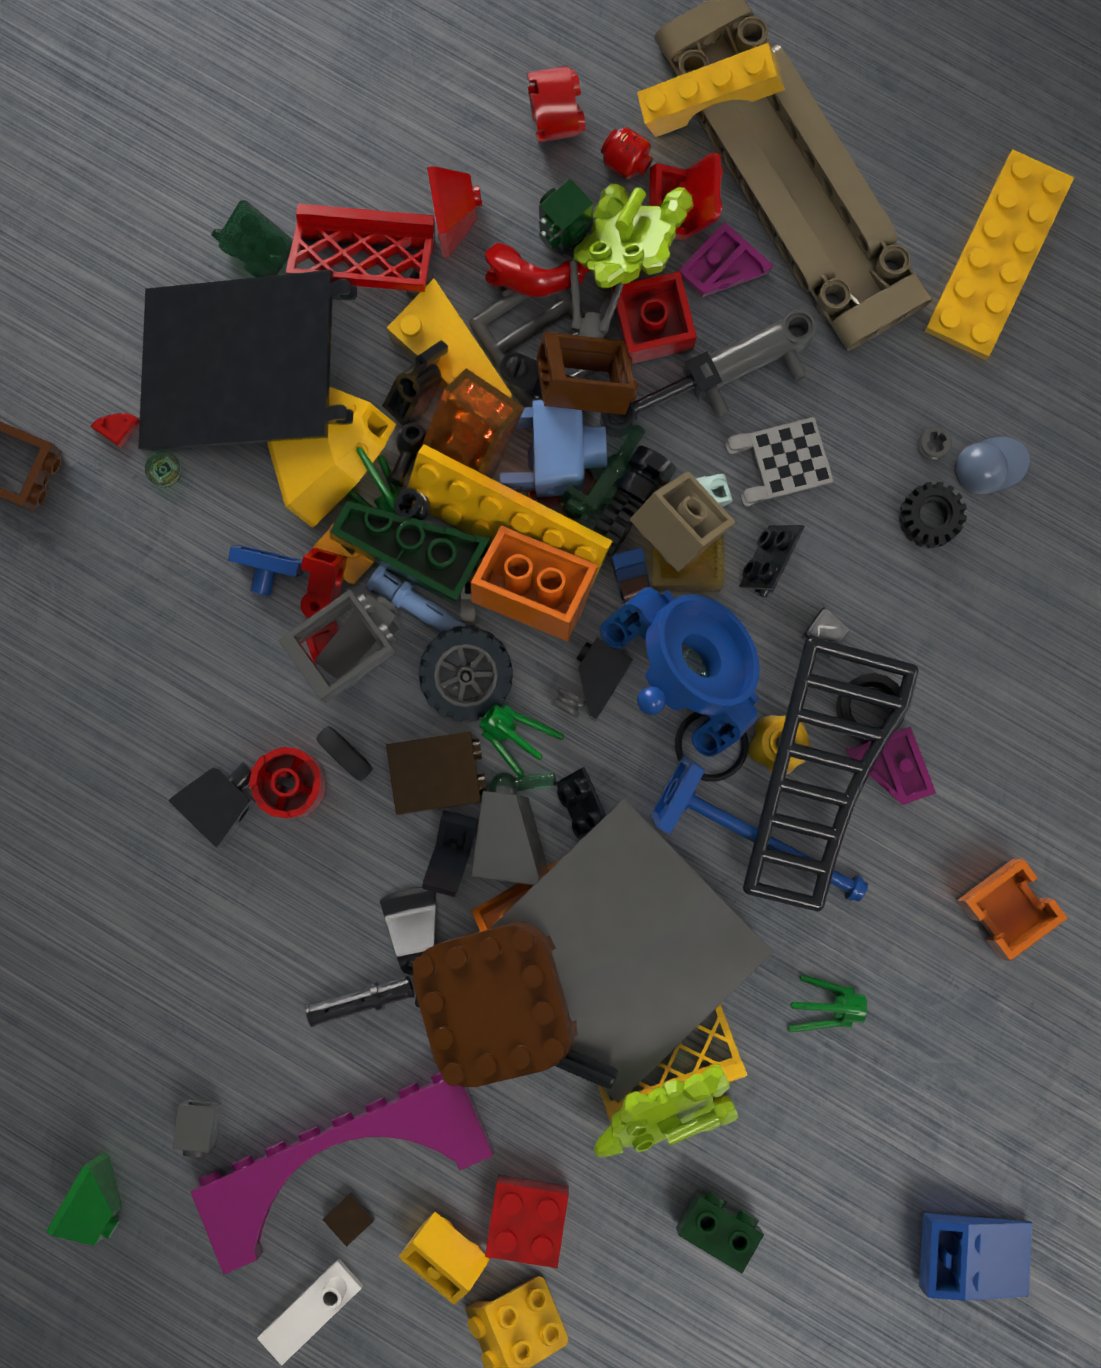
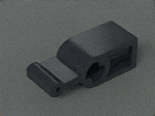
M442 340L419 354L415 358L416 363L396 377L382 405L403 426L412 422L427 410L441 383L442 376L437 364L440 358L448 352V345Z

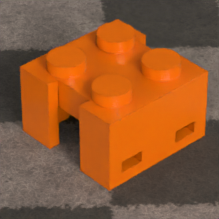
M1024 859L1010 860L956 900L969 919L978 920L983 924L990 934L985 939L999 959L1007 961L1017 957L1068 919L1054 899H1038L1027 885L1028 882H1034L1038 877Z

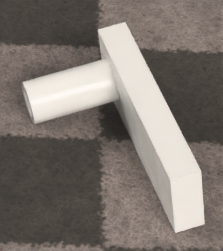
M340 1259L336 1260L257 1339L282 1366L362 1289L363 1284Z

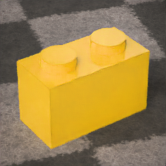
M436 1212L419 1227L398 1256L453 1305L470 1291L490 1261V1258L485 1257V1254L477 1244L465 1238L454 1228L448 1219L441 1217Z

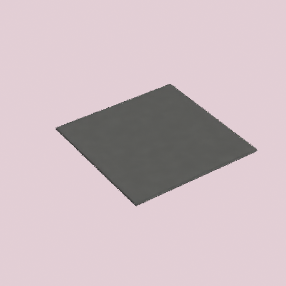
M625 798L489 928L511 922L526 921V924L538 928L546 937H551L556 949L552 950V955L571 1021H577L578 1035L575 1036L571 1049L618 1070L617 1079L611 1089L602 1087L617 1103L773 953L763 940Z

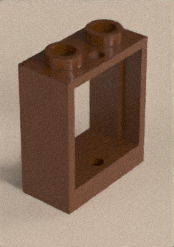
M544 332L536 356L544 406L626 415L630 402L636 399L638 383L637 380H633L632 357L628 356L625 341ZM565 368L608 372L610 382L566 377Z
M0 422L1 434L39 449L19 495L0 487L1 500L34 513L37 506H41L47 496L46 486L51 475H55L60 468L62 461L60 455L62 451L51 442Z

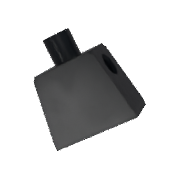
M243 761L229 775L221 767L214 766L168 801L216 848H224L256 802L245 791L249 786L252 768Z

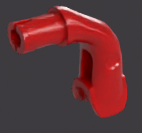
M496 243L485 252V259L491 267L485 275V280L492 286H503L529 297H545L571 288V260H565L558 267L548 270L525 261L517 251L506 244ZM577 262L579 284H581L584 275L590 270Z

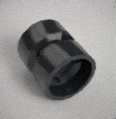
M640 445L629 460L628 464L631 469L623 470L613 489L616 493L621 489L644 504L654 492L659 490L660 486H665L669 483L677 468L662 454ZM643 472L644 474H646L647 476H649V477H651V478L649 479V478L645 477L644 475H642L641 473Z

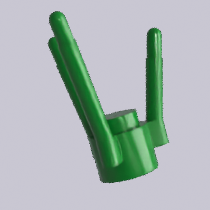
M358 447V455L382 494L374 500L377 506L376 509L397 515L394 504L400 491L398 486L393 485L387 480L391 470L384 456H379L378 461L390 490L384 484L363 448ZM354 489L347 493L358 504L373 507Z
M506 704L502 708L494 705L480 722L479 727L484 730L481 735L492 743L511 769L514 770L518 777L522 778L524 777V772L498 739L506 741L510 738L537 760L542 759V754L514 732L517 724L513 720L559 740L564 739V734L515 712Z
M806 975L800 976L802 982L840 994L841 996H835L833 1004L792 1002L790 1004L791 1008L833 1012L834 1018L839 1019L791 1025L787 1028L788 1032L852 1027L853 1023L863 1024L865 1022L867 1014V999L865 995L855 994V990L852 987L838 986Z

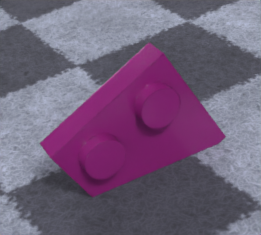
M911 726L894 732L869 775L902 805L935 794V788ZM872 741L847 749L848 756L861 760Z

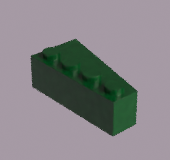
M346 501L330 530V538L453 605L490 538L483 536H474L460 532V530L425 523L422 520L402 517L388 511Z

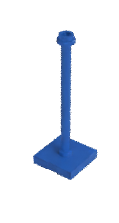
M683 755L650 814L656 826L671 834L683 810L690 808L754 842L758 828L695 795L696 791L694 790L702 778L705 769L695 760ZM773 836L770 837L768 848L814 859ZM836 870L833 871L830 884L844 890L845 899L861 901L868 889V883L864 882L863 878L859 875L851 879Z

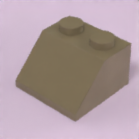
M686 471L654 492L629 519L638 528L640 534L653 544L662 554L664 560L672 565L677 572L693 562L736 523L689 471Z

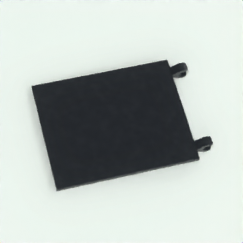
M323 270L146 288L138 449L153 450L328 438V424H352L354 414L352 410L347 409L344 405L329 407L332 299L355 300L357 298V286L351 285V282L347 279L333 282V271Z

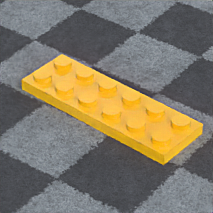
M1014 149L1011 150L924 332L983 360L989 358L1074 177Z
M425 444L417 453L407 489H415L428 497L430 501L429 514L468 534L490 538L487 543L491 545L500 526H504L598 565V569L592 583L593 586L612 540Z

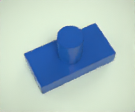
M243 545L230 547L228 561L255 567L251 592L271 595L276 572L293 577L302 575L304 570H301V559Z

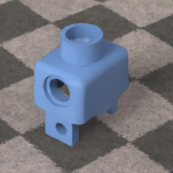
M533 400V407L498 408L499 429L533 428L534 430L533 441L528 448V467L532 472L500 473L501 484L517 492L536 491V498L574 495L582 492L584 488V469L607 468L606 427H583L582 410L544 406L543 400Z

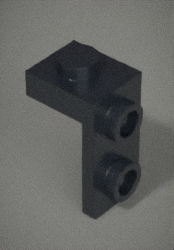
M443 810L436 845L423 879V889L451 897L457 896L471 853L477 818Z

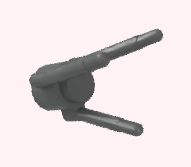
M571 260L570 276L573 308L571 330L577 331V336L605 339L624 284H617L613 294L612 288L607 289L599 313L587 312L585 317L581 318L577 261Z

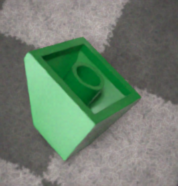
M102 1153L82 1167L46 1233L51 1236L95 1246L104 1237L110 1239L121 1219L116 1216L122 1207L110 1156Z

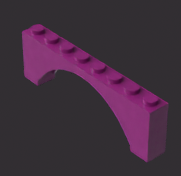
M438 1072L431 1076L432 1083L420 1088L418 1083L406 1086L397 1091L399 1094L398 1098L386 1102L384 1097L366 1104L364 1106L366 1112L353 1117L352 1112H347L331 1120L332 1127L322 1131L319 1130L318 1126L300 1133L298 1135L300 1141L287 1146L285 1141H281L266 1148V1156L253 1160L252 1155L232 1163L233 1170L220 1175L219 1170H215L198 1179L200 1184L190 1193L223 1275L258 1260L264 1252L260 1242L265 1222L280 1189L303 1163L331 1146L365 1137L403 1139L424 1145L456 1162L459 1171L492 1157L494 1148L469 1088L459 1085H448L444 1081L442 1073Z

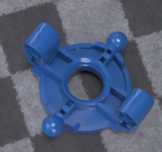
M644 588L600 626L601 637L606 644L613 648L620 649L639 634L646 641L650 667L645 677L650 686L642 689L637 697V704L643 713L656 715L664 709L665 705H668L673 710L687 707L692 711L709 716L695 730L691 738L694 748L700 754L707 757L716 756L737 742L756 722L758 713L754 704L760 699L754 692L760 673L757 650L742 622L719 602L694 594L675 598L668 589L660 594L652 588ZM682 644L692 648L700 656L705 664L707 677L697 675L688 667L683 658Z

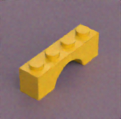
M766 43L638 91L637 95L644 123L653 135L658 137L688 126L689 120L696 113L711 105L730 100L754 102L784 91L785 88L777 57L770 44Z

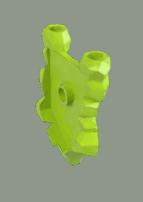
M610 184L601 192L599 202L594 209L593 218H595V221L590 229L593 233L586 236L575 247L573 259L589 269L594 274L598 287L602 288L613 287L619 283H630L639 277L641 269L648 275L662 272L670 257L669 246L676 237V227L681 226L686 219L687 213L694 207L692 195L684 187H677L667 193L661 207L641 205L646 197L645 191L641 188H635L629 197L624 187L619 184Z
M720 1064L707 1068L701 1075L693 1074L685 1080V1083L675 1079L664 1083L662 1087L655 1088L648 1095L639 1092L627 1095L622 1103V1109L611 1117L610 1126L595 1143V1155L605 1158L624 1153L623 1148L630 1147L634 1148L636 1152H643L665 1139L672 1146L699 1132L714 1130L720 1125L723 1126L734 1122L739 1117L730 1096L723 1095L730 1088V1084Z

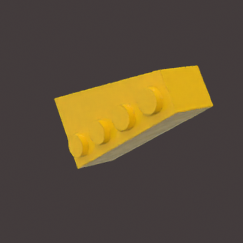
M433 278L426 286L425 292H420L387 327L390 340L414 362L419 354L440 340L447 344L448 352L440 358L437 364L442 376L440 385L491 430L498 423V408H512L513 396Z

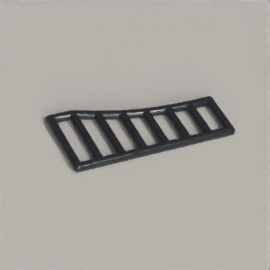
M808 637L805 640L743 884V891L747 895L816 912L824 909L835 864L855 804L877 759L910 708L919 669L915 664L816 637ZM821 653L902 675L898 696L812 674L816 654ZM809 687L891 709V712L882 726L876 728L804 709L803 706ZM799 722L872 741L861 760L794 743ZM791 757L854 773L845 793L785 778ZM785 792L839 806L833 826L777 813L781 793ZM773 827L828 840L822 860L819 861L768 848ZM764 862L816 874L817 879L813 895L759 883Z

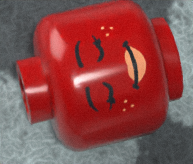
M623 127L619 131L616 129L612 130L600 151L604 155L603 164L626 180L632 179L637 174L643 176L653 161V158L649 156L651 143L628 127Z

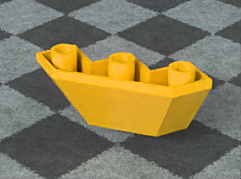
M332 387L329 388V407L344 405L347 409L352 410L354 413L352 424H328V438L267 442L285 507L312 528L346 496L366 473L367 469L357 453V448L362 447L373 463L384 449L396 426V423L370 402Z

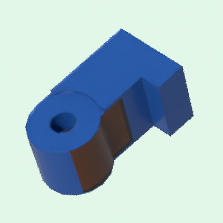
M642 548L611 556V565L619 594L624 604L642 589L651 588Z

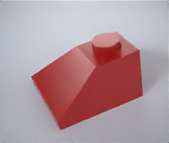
M431 166L427 167L442 255L443 259L450 258L478 220L476 207H482L479 185L472 186L471 176L468 173Z

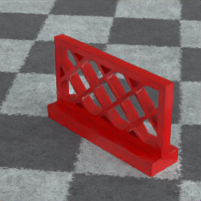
M298 203L296 210L297 224L286 274L323 270L333 271L332 267L344 261L350 269L345 272L333 271V282L347 279L351 282V285L360 287L425 292L431 254L435 246V215ZM303 239H310V240H320V241H318L317 243H315V244H313V245H311V246H308V245H307L304 241H302V240H303ZM337 242L354 244L343 250ZM371 245L389 247L377 253ZM329 247L335 255L323 261L317 253ZM405 248L423 250L412 256ZM363 250L370 257L358 264L351 256ZM398 253L404 261L392 267L386 259ZM308 258L316 264L310 269L296 268L297 264ZM377 264L385 271L379 275H369L366 270ZM412 267L419 273V279L404 278L401 273Z

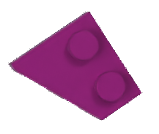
M724 222L678 271L681 272L682 280L703 298L768 274L772 270L773 264Z

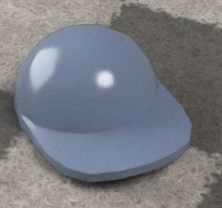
M1006 436L990 438L963 449L956 461V475L961 485L968 491L976 494H989L1019 483L1027 474L1030 466V456L1024 444L1014 438Z

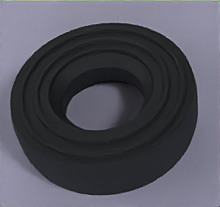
M327 726L316 737L317 742L355 779L362 781L371 773L373 769L371 764L335 729Z

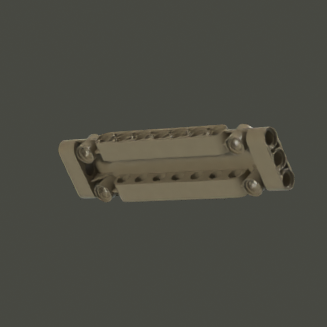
M707 0L662 26L656 32L654 39L677 77L686 74L687 69L697 70L760 45L770 44L778 60L785 88L784 91L754 102L730 100L717 103L695 114V117L716 151L720 154L721 159L798 284L805 292H811L816 300L815 307L817 312L829 321L846 351H850L919 312L930 304L932 298L917 274L912 270L909 252L905 247L896 244L897 234L892 222L781 46L777 44L773 46L769 41L766 23L762 19L754 17L746 0ZM753 36L758 41L749 42L744 37ZM892 260L896 262L899 270L888 269L884 261ZM835 294L840 298L841 303L831 304L826 300L825 295Z

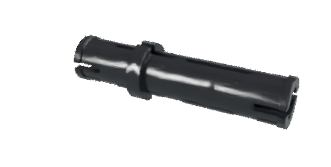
M405 976V978L380 985L378 982L370 983L369 988L340 995L312 1005H306L305 1011L310 1027H315L318 1024L345 1018L374 1008L376 1011L384 1010L385 1005L414 998L415 994L410 977ZM392 991V994L364 1001L365 998ZM356 1002L355 1005L329 1012L330 1008Z

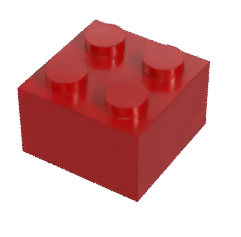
M680 271L624 284L614 314L621 341H625L628 356L632 357V364L694 350L697 336ZM613 286V287H612V294H613V292H614L616 286Z
M498 1174L485 1257L558 1269L569 1186Z

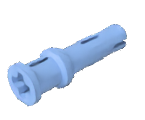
M382 566L376 569L365 589L369 592L374 590L389 600L396 608L403 607L440 633L453 629L456 626H467L466 623L456 619L444 609L417 593L410 581H402Z

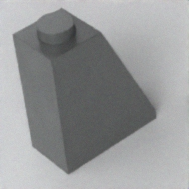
M496 786L495 792L483 791L471 876L535 885L549 871L529 798L516 795L517 788Z

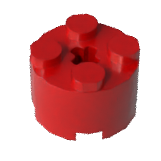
M567 65L526 73L529 83H534V85L528 86L532 119L537 124L538 132H536V138L538 143L579 136L580 131H586L583 109L580 110V106L576 104L575 96L581 95L578 74H575L574 69H569Z
M280 747L279 749L271 750L266 755H262L257 760L251 770L249 786L252 790L253 798L261 810L274 817L296 819L311 814L319 806L324 798L327 782L324 769L316 758L300 749ZM293 775V781H296L294 789H288L287 793H285L286 787L281 786L282 779H289Z

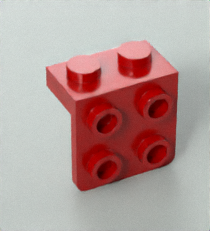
M711 152L688 169L659 163L650 167L649 206L661 207L667 193L677 187H684L692 195L694 207L687 213L686 219L681 226L676 227V237L674 239L685 241L719 219L722 212L720 182L723 175L719 153Z

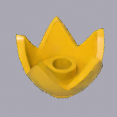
M770 715L760 718L755 726V736L749 746L748 756L755 762L765 765L771 773L778 750L776 740L778 737H781L786 715ZM799 722L794 743L811 747L806 728ZM791 757L786 775L806 761Z

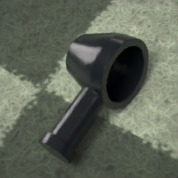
M417 423L406 424L398 433L396 443L400 456L392 473H389L387 478L393 485L402 487L405 482L404 478L412 461L416 460L418 451L424 444L431 447L429 433ZM411 433H416L419 435L415 439H410L407 437Z

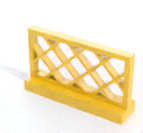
M721 1004L715 1009L717 1019L712 1030L701 1025L696 1027L709 1034L701 1054L682 1045L681 1042L675 1048L667 1066L662 1063L657 1065L665 1070L659 1084L650 1087L639 1082L637 1085L645 1089L637 1092L648 1095L655 1088L662 1087L664 1083L675 1079L685 1083V1080L693 1074L701 1075L707 1068L720 1064L729 1083L747 1076ZM719 1023L724 1036L715 1033ZM713 1037L727 1043L732 1058L717 1062L704 1056ZM679 1048L699 1058L693 1072L682 1074L671 1068ZM702 1060L712 1064L698 1069ZM668 1072L679 1076L665 1081ZM598 1085L610 1121L611 1117L622 1109L625 1097L619 1103L615 1100H610L609 1094Z

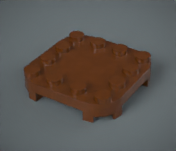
M526 921L511 922L454 939H447L426 949L413 962L414 989L437 1067L448 1085L479 1087L542 1072L560 1063L571 1051L574 1038L578 1035L577 1021H571L552 955V950L556 949L550 936L546 937L538 928L526 924Z

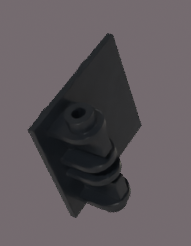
M769 525L758 538V548L753 558L743 569V579L739 587L755 589L754 593L763 598H767L769 593L773 594L805 526Z
M585 767L555 782L558 788L557 795L559 801L567 808L572 819V830L579 840L606 816L603 805L600 803L598 794H596Z

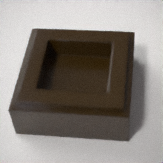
M351 1192L323 1218V1221L346 1247L375 1220Z

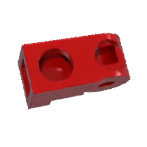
M315 547L303 556L301 570L310 572L307 593L300 602L301 611L306 618L309 619L340 597L347 561L346 556Z

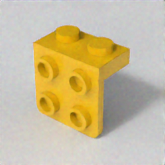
M533 1277L494 1301H475L465 1307L469 1317L467 1320L468 1328L479 1342L483 1352L481 1359L485 1368H531L565 1347L568 1343L567 1333L543 1277Z

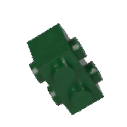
M568 179L557 190L552 188L547 191L539 202V236L549 249L553 250L556 248L562 255L569 249L574 251L575 247L587 236L586 234L591 231L590 229L593 225L594 203L571 179Z
M697 1190L676 1227L678 1236L743 1274L764 1236L761 1228L757 1225L759 1220L743 1209H740L738 1213L726 1207L728 1201L711 1190L707 1194ZM709 1216V1219L702 1221L704 1217Z

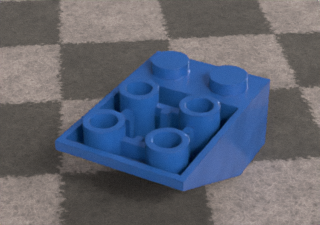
M923 1213L919 1274L920 1289L928 1298L961 1301L1029 1297L1032 1222Z

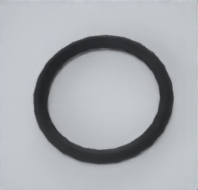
M694 712L679 726L675 737V752L678 761L684 755L682 738L685 730L694 720L707 715ZM746 732L740 738L741 752L736 763L723 773H704L700 780L708 782L725 780L733 776L742 767L748 754L749 741Z

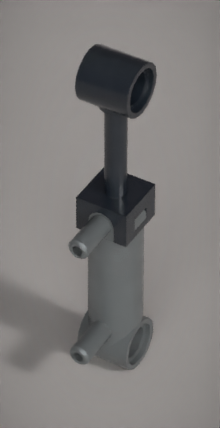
M792 310L785 315L784 319L709 354L706 351L685 361L683 372L686 377L634 402H630L626 412L627 419L623 423H614L608 418L610 413L601 412L600 425L606 427V434L614 438L624 437L630 433L634 420L638 419V414L691 389L698 401L708 397L717 417H723L730 410L720 393L721 386L781 357L784 358L794 380L798 381L804 378L807 373L797 353L805 350L810 344L816 331L815 319L805 310ZM790 326H799L803 329L805 335L795 337L789 332L788 328Z

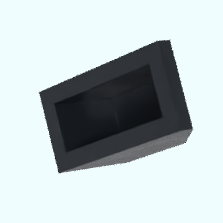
M598 637L593 644L586 642L576 658L581 662L578 672L589 718L595 722L633 661V658L616 648L610 647Z

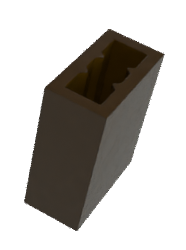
M470 731L386 744L396 815H407L482 802L481 795L483 791H487L485 774H478L476 760L482 759L479 738L473 739Z

